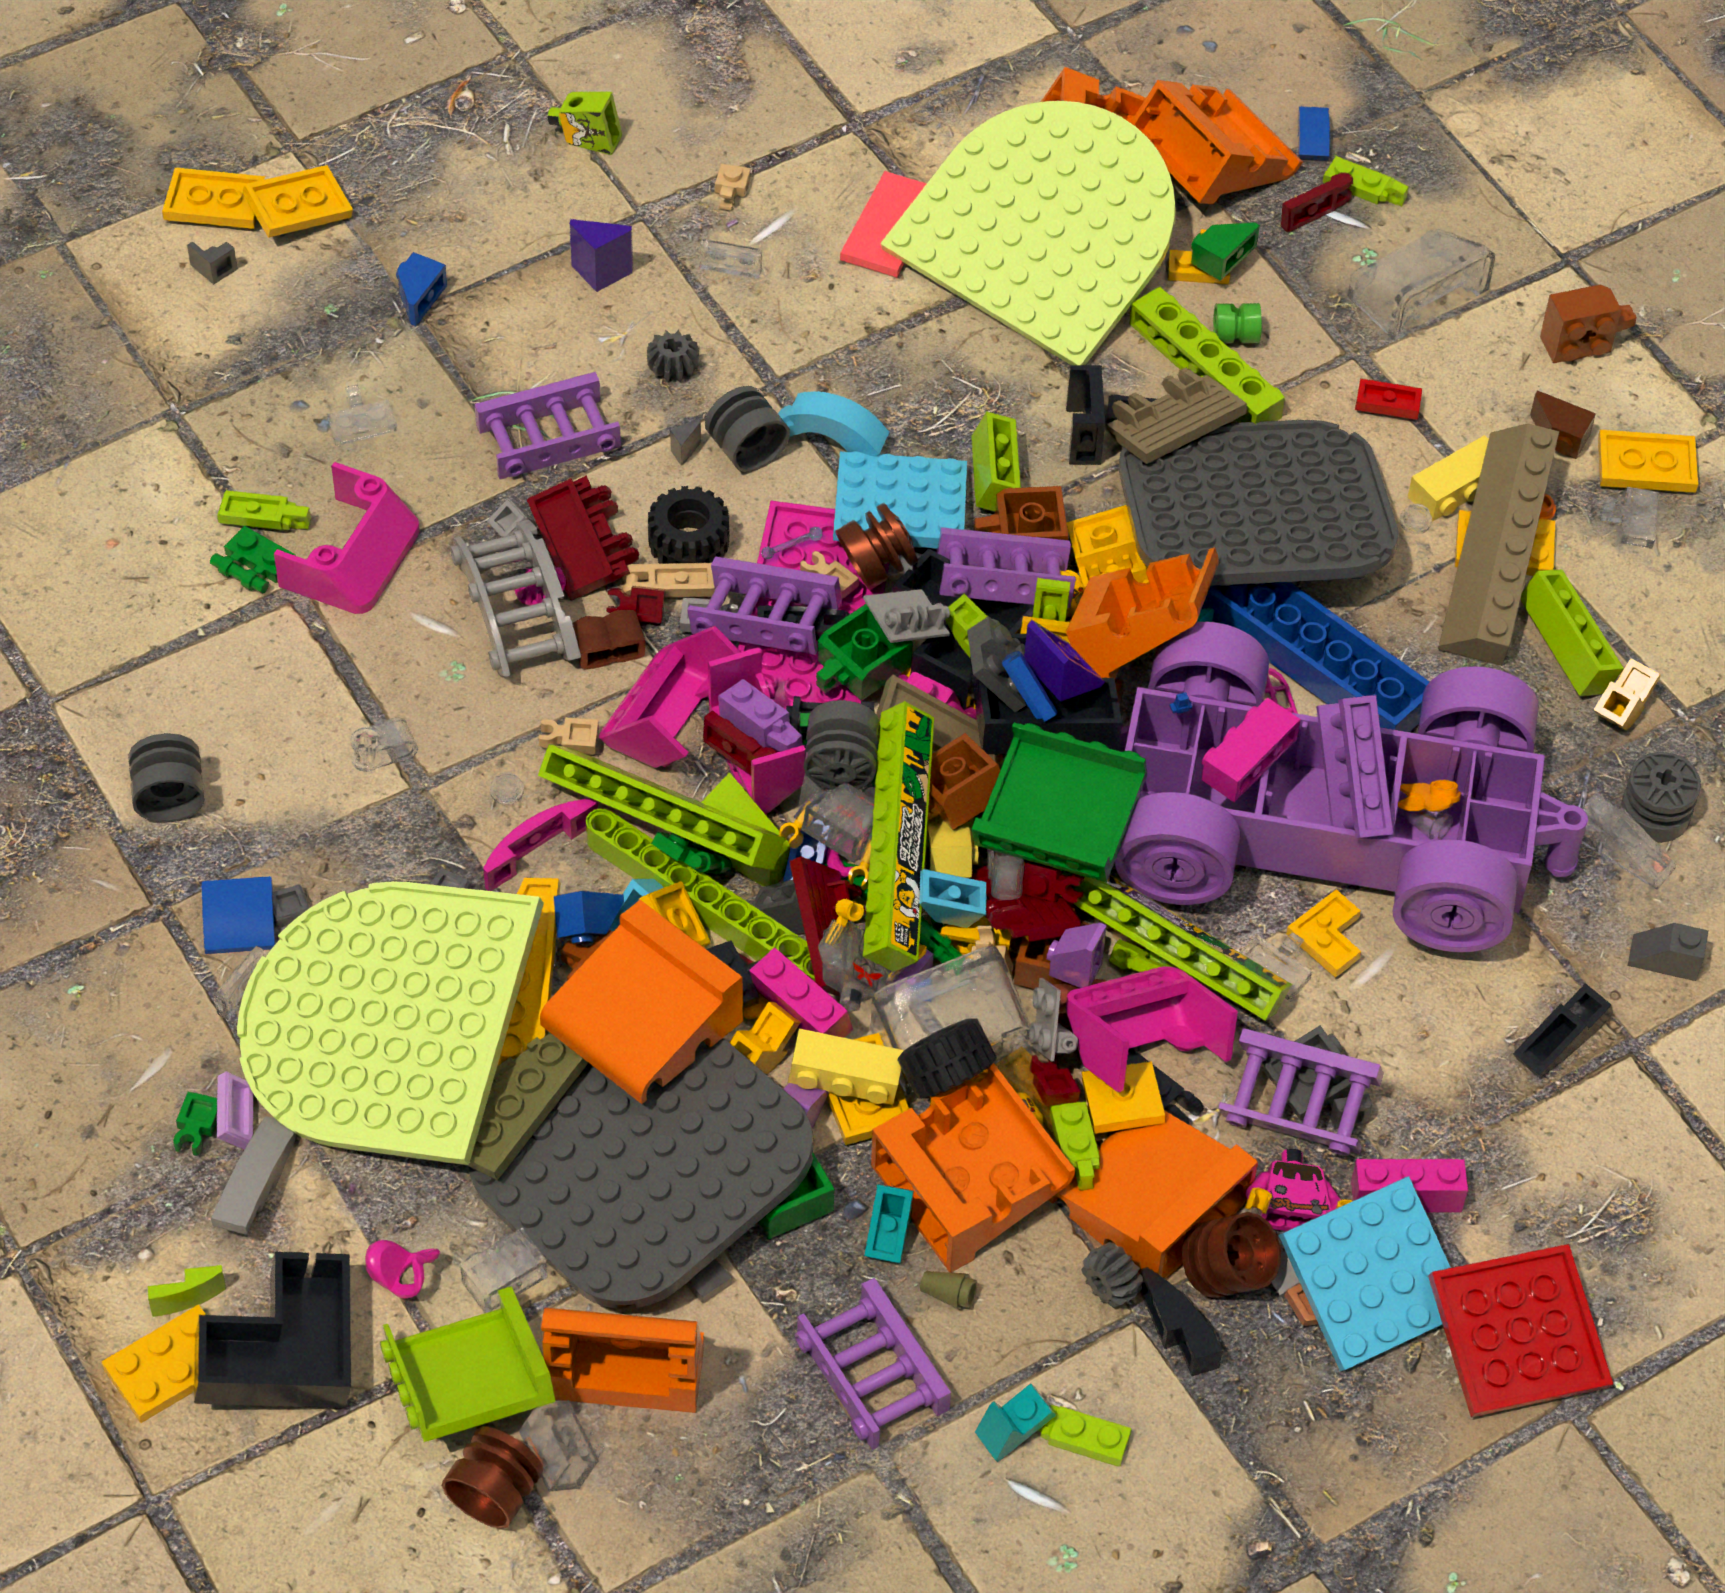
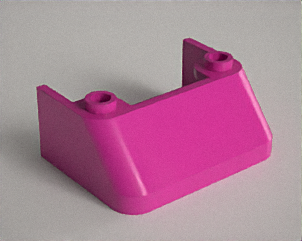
M334 462L331 467L335 499L367 511L343 549L331 545H322L315 548L307 559L277 549L274 553L278 586L354 614H363L374 607L419 536V521L416 515L382 478Z
M716 626L665 646L650 661L599 733V738L609 748L654 768L660 766L667 767L673 761L686 757L689 752L674 737L700 700L709 696L708 661L737 654L741 651Z
M760 647L708 661L709 712L713 710L720 715L718 695L742 679L746 680L770 699L775 698L771 680H765L762 674V652ZM804 745L781 752L777 750L774 754L751 760V776L725 758L733 777L765 815L803 786L806 781L807 775L803 768L806 756Z
M1169 966L1158 967L1075 989L1067 994L1066 1012L1073 1034L1078 1038L1077 1047L1083 1065L1117 1092L1124 1090L1128 1049L1165 1039L1181 1051H1191L1194 1048L1205 1046L1225 1062L1230 1061L1232 1058L1238 1011L1181 969Z

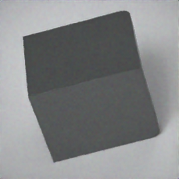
M193 241L187 244L190 265L213 285L237 270L235 248L227 241L217 248L212 246L205 251Z

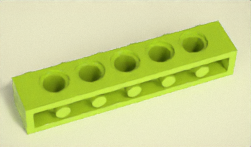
M1159 286L1131 304L1129 324L1180 370L1189 368V370L1200 377L1209 375L1247 403V414L1236 419L1239 423L1253 422L1257 424L1263 421H1278L1282 418L1285 397L1281 391L1273 387L1256 369L1250 367L1242 360L1235 350H1231L1224 344L1216 333L1207 329L1193 313H1189L1181 306L1174 296L1169 295Z

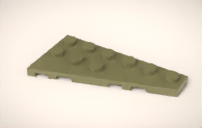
M551 1033L541 1040L536 1037L527 1044L528 1049L518 1057L513 1059L510 1056L497 1066L470 1164L467 1166L498 1180L588 1064L586 1060Z

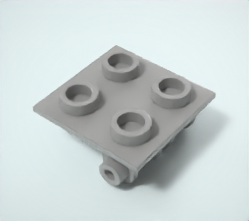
M922 589L863 596L864 601L890 643L944 637L950 634L944 625V620L948 619L950 615L949 608L941 603L932 605Z
M1039 978V988L1035 987L1033 992V1007L1037 1009L1036 1021L1031 1023L1029 1038L1034 1049L1050 1061H1054L1055 1053H1072L1078 1046V1038L1058 1023L1061 990L1044 978Z

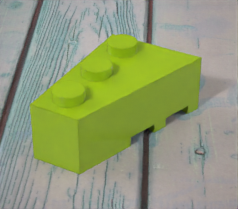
M730 772L702 801L706 805L780 835L779 830ZM785 840L774 870L752 867L731 857H726L731 860L732 868L764 887L778 883L785 875L791 847L789 842Z

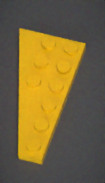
M524 878L517 892L520 895L538 896L542 899L544 905L498 1065L510 1056L513 1059L518 1057L528 1049L527 1044L536 1037L541 1040L548 1035V1031L540 1025V1014L545 1004L551 998L557 932L553 896L560 895L561 883L559 878Z

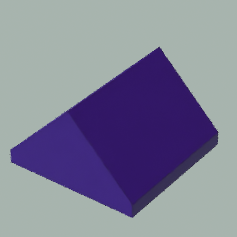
M570 219L572 267L596 292L632 274V226Z
M1033 620L1028 623L1024 658L1035 675L1059 701L1097 689L1105 683L1069 642Z

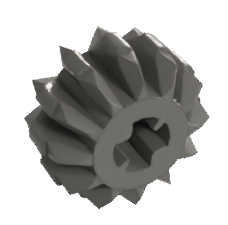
M679 329L675 334H670L665 330L663 336L654 335V339L651 343H648L647 365L649 370H653L656 378L665 376L667 382L671 378H676L681 382L683 376L692 377L694 369H698L699 347L697 342L693 341L690 334L681 336Z
M1109 1242L1106 1245L1095 1248L1083 1260V1268L1081 1270L1082 1274L1087 1278L1085 1282L1092 1288L1093 1294L1099 1296L1102 1303H1108L1115 1308L1118 1305H1123L1125 1302H1130L1142 1290L1141 1283L1143 1282V1277L1138 1273L1139 1266L1134 1264L1132 1256H1128L1121 1246L1117 1247Z

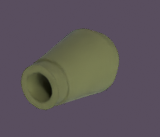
M926 1270L921 1279L920 1291L960 1310L962 1307L970 1308L977 1293V1280L970 1278V1275L966 1273L931 1272Z

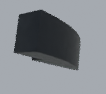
M1585 983L1565 1005L1560 1004L1521 1044L1513 1055L1538 1077H1542L1577 1050L1613 1015L1612 1004Z
M1148 1267L1141 1269L1140 1275L1143 1277V1282L1141 1283L1142 1290L1140 1293L1164 1349L1178 1345L1191 1376L1218 1369L1223 1350L1200 1312L1184 1294L1165 1278Z

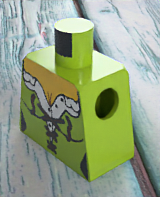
M609 91L571 92L567 95L561 108L551 107L548 112V123L550 125L562 126L566 142L573 146L612 155L623 135L613 94Z

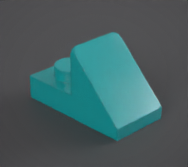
M877 1184L864 1256L901 1263L907 1229L911 1223L914 1190Z
M1030 1383L1002 1407L993 1401L985 1412L975 1433L995 1461L999 1462L1055 1417L1056 1414L1036 1387Z

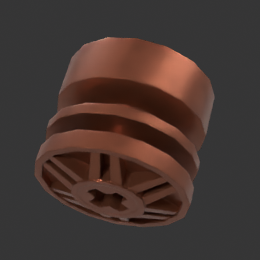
M884 502L876 506L882 521L878 522L870 511L865 513L869 526L865 531L855 520L835 530L850 562L869 590L888 580L887 571L884 566L888 562L899 573L904 571L899 559L900 555L904 557L910 566L918 563L913 541L899 517L890 511Z
M1244 1212L1195 1224L1187 1232L1184 1239L1182 1263L1187 1278L1197 1291L1204 1296L1218 1298L1268 1286L1276 1278L1279 1271L1281 1248L1277 1234L1268 1221L1259 1214Z
M484 1426L477 1428L472 1436L471 1443H468L462 1453L464 1458L455 1461L443 1479L441 1486L444 1494L462 1512L487 1526L503 1529L510 1525L523 1504L521 1497L531 1493L534 1484L541 1478L544 1468L534 1452L521 1441L496 1428Z

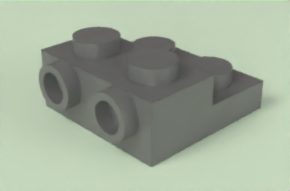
M988 616L967 630L973 675L1009 708L1017 712L1025 707L1026 703L1003 667L1002 661L1008 654L1015 651H1020L1024 656L1025 645L1021 644L1018 639L1012 638L1008 629L1004 625H1000L999 621Z
M1321 1026L1294 1041L1339 1054L1343 1052L1338 1039L1332 1033L1327 1035ZM1267 1057L1266 1061L1262 1060L1261 1067L1276 1087L1283 1065L1280 1064L1281 1060ZM1301 1066L1300 1070H1296L1287 1103L1300 1121L1304 1119L1317 1074L1314 1073L1315 1069ZM1336 1075L1335 1079L1330 1080L1323 1107L1329 1105L1332 1109L1334 1099L1348 1097L1351 1083L1348 1082L1349 1078Z

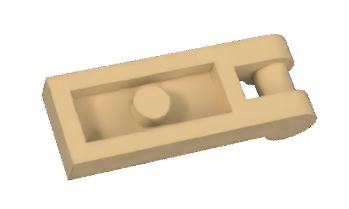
M712 563L627 565L630 574L622 577L623 581L626 582L623 586V591L627 595H631L632 586L665 589V597H712L714 593ZM641 580H649V582H640V581H641Z

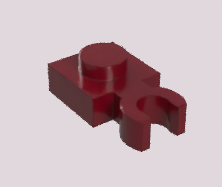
M632 586L631 595H627L620 588L608 590V595H615L620 599V605L616 607L608 606L606 612L634 610L639 621L663 622L665 589Z
M1027 860L1024 870L1023 894L1051 902L1058 900L1061 895L1064 900L1070 903H1077L1083 898V893L1074 891L1071 884L1079 886L1084 881V876L1075 873L1065 876L1062 875L1061 869Z
M1032 1055L1030 1071L1034 1075L1032 1083L1043 1104L1050 1106L1078 1102L1080 1090L1068 1068H1057L1058 1057L1055 1055L1054 1061L1048 1059L1047 1063L1039 1061L1037 1055Z

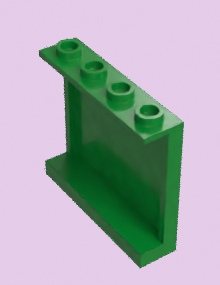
M1014 722L1012 725L1014 737L981 819H975L971 829L974 845L1107 883L1148 775L1146 758H1142L1133 751L1120 752L1109 749L1100 742L1093 741L1087 743L1076 740L1067 733L1060 732L1055 734L1044 731L1034 724L1027 723L1022 725Z

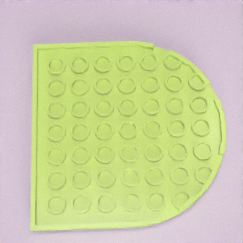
M1044 101L1031 103L1002 112L969 133L950 153L880 245L882 250L1070 365H1086L1162 264L1169 249L1173 226L1175 225L1176 206L1174 190L1169 171L1156 147L1146 135L1124 118L1100 107L1080 102Z
M392 881L369 884V888L360 889L348 894L342 891L306 910L278 935L280 940L270 950L266 958L263 956L260 958L249 978L242 997L237 1024V1035L240 1038L241 1051L239 1059L244 1076L258 1101L287 1129L318 1144L469 1165L544 902L538 896Z

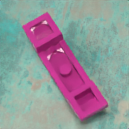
M590 798L559 804L532 816L513 829L496 846L483 868L486 890L492 891L516 876L517 860L564 831L571 840L585 832L586 817L590 812L598 809V802Z

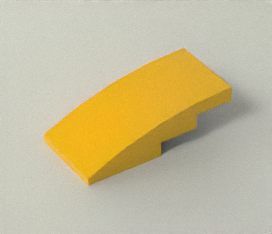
M1126 505L1066 522L1081 581L1085 588L1090 577L1127 568L1131 569L1133 577L1137 582H1149L1146 574V565L1137 552Z

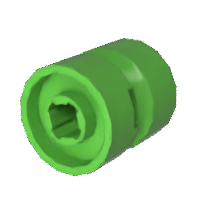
M1215 303L1213 332L1217 334L1224 344H1233L1236 339H1239L1242 344L1260 343L1262 330L1260 303H1241L1239 308H1236L1233 303Z

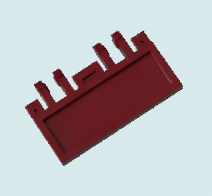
M587 476L574 482L572 478L526 499L555 567H560L566 578L565 590L571 601L630 574L627 565L637 562L640 555L638 549L630 548L633 540L631 534L622 532L619 535L613 536L606 519L616 515L619 508L616 502L612 501V499L609 500L612 493L610 487L601 485L598 488L592 489Z
M802 856L789 861L816 984L827 993L847 1000L850 999L851 988L862 993V1000L868 998L865 984H863L868 983L867 978H865V971L869 975L872 972L879 973V971L873 970L874 967L862 965L866 963L865 960L867 963L871 960L864 957L861 962L856 958L855 964L858 966L862 965L864 977L861 980L856 978L857 971L855 968L853 976V962L856 956L861 960L859 952L863 954L864 945L861 944L860 947L859 943H855L851 921L848 920L833 946L825 942L838 918L835 909L837 902L842 899L853 900L861 896L860 886L854 883L851 885L850 882L841 880L840 871ZM863 906V907H864V914H863V916L866 915L865 906Z
M1020 864L1001 867L989 865L972 869V877H969V879L986 882L987 901L985 918L989 920L993 929H1009V933L1013 938L1025 936L1028 942L1060 937L1065 929L1080 927L1079 918L1061 896L1055 902L1023 894L1025 866Z

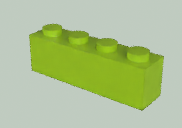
M1562 569L1537 571L1522 591L1521 602L1578 695H1602L1609 683H1614L1624 670V667Z

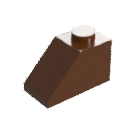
M1538 390L1535 393L1530 413L1536 426L1559 431L1555 451L1574 459L1578 458L1587 442L1596 415L1594 412Z

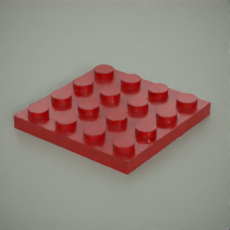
M1569 1244L1433 1271L1429 1274L1428 1278L1471 1417L1603 1390L1613 1385Z

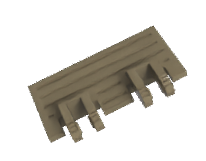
M1183 368L1177 374L1179 380L1171 375L1163 378V387L1168 394L1153 402L1148 401L1139 393L1137 394V392L1129 395L1127 399L1129 405L1121 400L1114 402L1112 409L1115 417L1118 419L1107 424V430L1116 436V441L1148 464L1247 414V403L1209 375L1200 377L1189 370V368Z
M892 675L886 681L877 711L879 722L881 712L906 701L934 717L932 754L964 733L981 747L977 720L895 675ZM988 754L999 766L1002 754Z

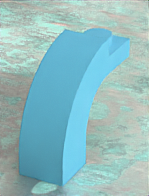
M810 391L798 393L793 405L785 406L778 413L789 427L790 436L807 432L823 434L837 441L847 452L857 451L877 456L880 454L889 434V431L881 421L866 408L850 399L827 392Z

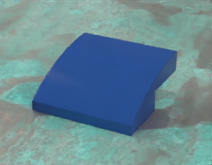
M1020 651L1008 654L1002 661V665L1035 718H1043L1045 722L1057 714V709Z
M271 876L202 881L205 954L271 950L274 947L275 919Z

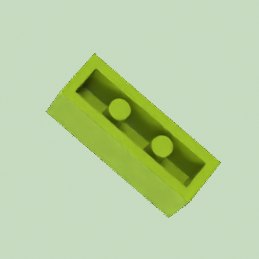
M986 411L971 436L976 507L995 511L997 493L1005 488H1021L1016 419Z

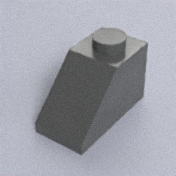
M789 880L761 887L752 905L793 933H804L794 881Z
M1671 923L1636 933L1632 938L1627 966L1696 981L1704 960L1709 930Z

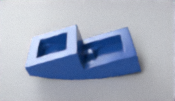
M1299 106L1298 157L1301 160L1328 161L1330 148L1329 108Z

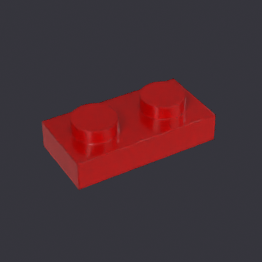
M1360 378L1355 410L1418 420L1423 388Z

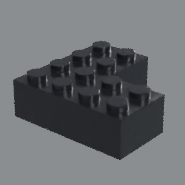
M929 548L918 559V563L913 565L912 570L908 569L893 585L892 591L893 593L922 589L932 605L941 603L947 607L960 598L940 595L944 563L950 564V559ZM969 598L987 616L999 621L1000 625H1004L1010 634H1020L1023 616L1033 617V604ZM944 620V625L950 633L949 636L927 638L913 652L910 675L912 672H917L952 689L965 710L974 701L970 657L957 642L946 620Z
M1011 634L1012 638L1018 639L1021 644L1025 645L1026 634ZM970 656V671L980 745L987 754L1001 755L1008 753L1014 737L1012 730L1014 722L1022 725L1027 723L1034 724L1044 731L1055 734L1060 732L1067 733L1076 740L1087 743L1093 741L1100 742L1109 749L1119 751L1122 718L1119 702H1117L1118 695L1115 678H1102L1105 683L1101 687L1059 701L1037 677L1057 709V714L1044 722L1043 718H1035L1027 704L1017 712L1009 708L973 675Z
M275 1251L270 1273V1317L199 1315L195 1333L194 1404L346 1408L351 1389L350 1254L316 1253L311 1278H305L309 1253Z

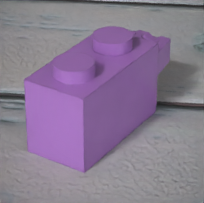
M742 679L718 695L720 716L728 719L746 735L756 739L762 747L773 748L775 751L781 752L802 746V735L790 724L789 712L746 680Z

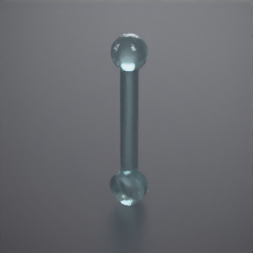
M812 527L808 534L772 548L769 546L764 547L761 554L765 559H770L774 553L807 540L818 541L822 538V529Z

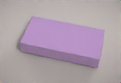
M225 1071L218 1076L217 1138L245 1150L253 1136V1092L247 1080Z

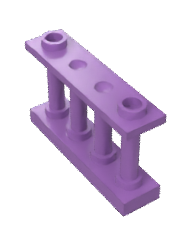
M596 372L475 404L476 426L479 433L493 431L502 452L496 454L497 473L500 480L621 447L619 422L605 425L596 403L600 402V381ZM583 406L593 428L575 433L566 411ZM553 414L562 437L544 441L535 419ZM523 423L532 445L514 449L505 427Z
M941 527L937 553L950 559V564L944 563L939 593L940 595L961 597L965 594L968 598L1034 605L1037 578L1071 582L1067 607L1071 608L1076 578L1075 576L1061 575L1060 570H1067L1071 550L1070 541Z
M715 556L711 564V570L716 590L706 608L690 605L687 609L692 634L716 626L729 640L816 655L818 648L813 624L822 607L838 610L842 602L839 577ZM729 592L746 594L737 613L720 610ZM760 597L777 599L768 618L751 616ZM791 602L808 605L799 624L782 621Z
M1376 695L1344 698L1338 700L1339 703L1316 706L1331 826L1355 830L1356 838L1393 834Z
M1243 1028L1239 1043L1243 1050H1246V1055L1249 1057L1234 1105L1223 1102L1219 1104L1218 1109L1222 1116L1226 1117L1225 1122L1245 1128L1248 1123L1328 1145L1329 1151L1343 1156H1349L1350 1152L1360 1154L1362 1148L1358 1139L1351 1138L1365 1088H1369L1370 1084L1379 1087L1381 1085L1384 1075L1381 1065ZM1267 1056L1281 1060L1280 1064L1283 1065L1268 1115L1248 1110L1262 1060L1266 1061ZM1301 1066L1315 1069L1314 1073L1317 1074L1303 1123L1300 1124L1282 1119L1296 1070H1300ZM1336 1075L1349 1078L1348 1082L1351 1083L1337 1134L1316 1128L1330 1080L1335 1079Z
M875 1277L862 1283L859 1305L814 1328L804 1313L798 1316L797 1332L795 1333L798 1346L804 1353H810L852 1418L851 1424L855 1434L861 1441L865 1439L872 1450L879 1447V1427L909 1411L924 1405L925 1407L930 1406L935 1415L939 1416L950 1410V1390ZM865 1318L867 1320L873 1319L879 1328L877 1334L834 1356L830 1354L822 1342L823 1339ZM883 1347L887 1349L892 1348L897 1356L896 1363L850 1385L841 1371L842 1368ZM903 1375L906 1378H912L916 1384L915 1392L871 1415L860 1400L861 1397Z

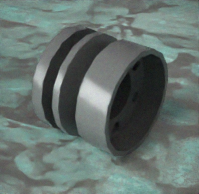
M752 386L737 387L724 394L710 408L705 419V429L718 446L723 449V452L737 470L744 472L756 471L767 466L785 449L790 438L789 427L778 413L772 409L761 392Z
M846 700L828 701L815 707L810 712L807 726L806 756L803 767L807 777L818 785L835 790H854L871 782L874 779L877 767L876 748L879 742L880 722L877 714L867 706Z
M156 734L141 739L131 747L128 754L129 773L132 781L131 795L134 811L138 815L150 821L167 823L191 817L202 808L205 798L199 746L192 739L180 734Z
M1655 752L1646 754L1638 759L1630 770L1627 787L1621 801L1620 816L1624 825L1635 836L1651 842L1673 841L1683 835L1690 824L1701 788V779L1696 768L1687 759L1674 753Z

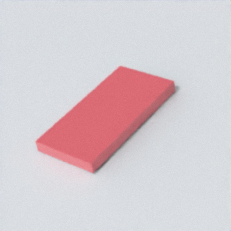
M884 171L840 252V260L898 277L905 263L882 250L880 243L927 183Z

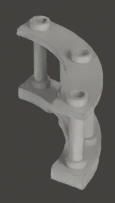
M529 519L516 522L517 531H513V535L467 546L464 540L458 536L453 538L455 546L450 547L454 565H460V569L464 572L470 583L468 584L471 601L472 603L478 602L493 649L488 652L493 671L498 670V673L503 677L511 676L508 667L509 663L552 652L562 654V658L568 661L581 658L570 615H565V611L561 610L559 599H563L564 594L543 539L535 540L533 535L538 534L537 528ZM525 560L526 563L530 562L533 567L532 572L488 583H483L479 573L481 570ZM531 585L542 587L545 596L542 599V603L498 614L493 613L488 596ZM545 615L547 618L552 617L556 634L552 635V639L504 651L498 627Z

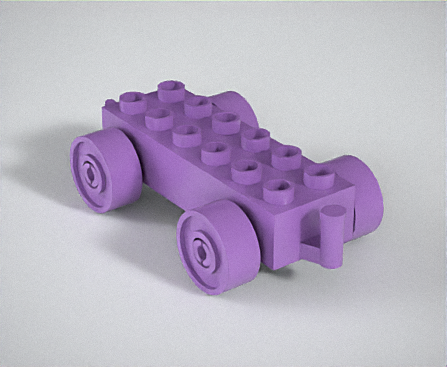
M1196 622L1193 627L1157 646L1148 689L1137 687L1130 725L1124 726L1121 729L1119 751H1133L1142 758H1146L1148 775L1115 859V867L1124 883L1153 900L1177 905H1194L1215 900L1230 888L1236 864L1394 891L1393 918L1396 925L1405 935L1422 945L1438 950L1474 952L1499 944L1511 932L1514 912L1519 913L1532 867L1534 846L1549 844L1544 860L1545 867L1556 877L1569 876L1577 867L1578 854L1587 826L1588 816L1582 808L1575 805H1566L1541 792L1545 755L1533 753L1539 711L1538 699L1525 682L1501 670L1487 667H1461L1443 672L1433 678L1424 690L1418 734L1380 728L1393 834L1356 838L1355 830L1331 826L1318 717L1292 713L1301 719L1297 740L1235 802L1202 781L1204 767L1202 760L1207 751L1212 747L1217 748L1223 742L1229 729L1233 726L1238 727L1244 721L1247 712L1253 706L1258 707L1264 700L1269 671L1268 655L1255 638L1235 627L1215 622ZM1186 692L1192 709L1180 714H1173L1169 705L1174 703L1177 694ZM1436 780H1450L1458 784V790L1461 792L1460 801L1453 803L1452 807L1442 811L1430 812L1426 809L1406 811L1398 807V801L1408 797L1400 791L1401 784H1431V782Z

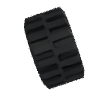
M681 486V490L673 488L668 490L667 495L663 493L659 495L657 502L652 503L650 512H648V543L652 556L658 558L659 564L712 563L715 556L724 558V553L729 548V511L727 506H724V501L720 497L714 498V492L710 490L704 492L702 487L697 486L694 489H688V486ZM683 528H695V529H698V530H696V531H681L680 529H683Z
M968 1018L949 1025L911 1045L898 1057V1062L916 1098L924 1099L946 1092L988 1069L997 1059V1056L978 1019Z

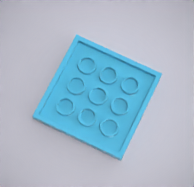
M840 451L833 541H839L835 530L852 520H855L864 531L868 529L869 526L865 517V513L868 511L875 516L878 522L882 521L876 506L884 502L905 526L913 541V547L938 548L941 527L964 530L967 461L952 458L936 459L922 456H895L892 454L871 456L857 451Z
M1409 1176L1279 1234L1283 1247L1340 1371L1353 1367L1442 1325L1428 1276L1433 1271L1451 1267Z

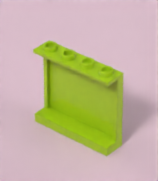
M512 1286L497 1290L501 1309L398 1340H394L389 1324L383 1325L386 1340L380 1341L384 1360L388 1363L394 1385L399 1384L397 1385L399 1398L402 1406L406 1407L411 1430L418 1428L423 1442L556 1402L550 1372Z

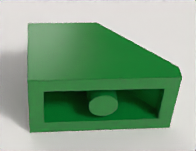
M1255 222L1211 225L1203 234L1199 233L1194 238L1191 244V249L1193 250L1191 264L1221 281L1257 247L1260 225Z

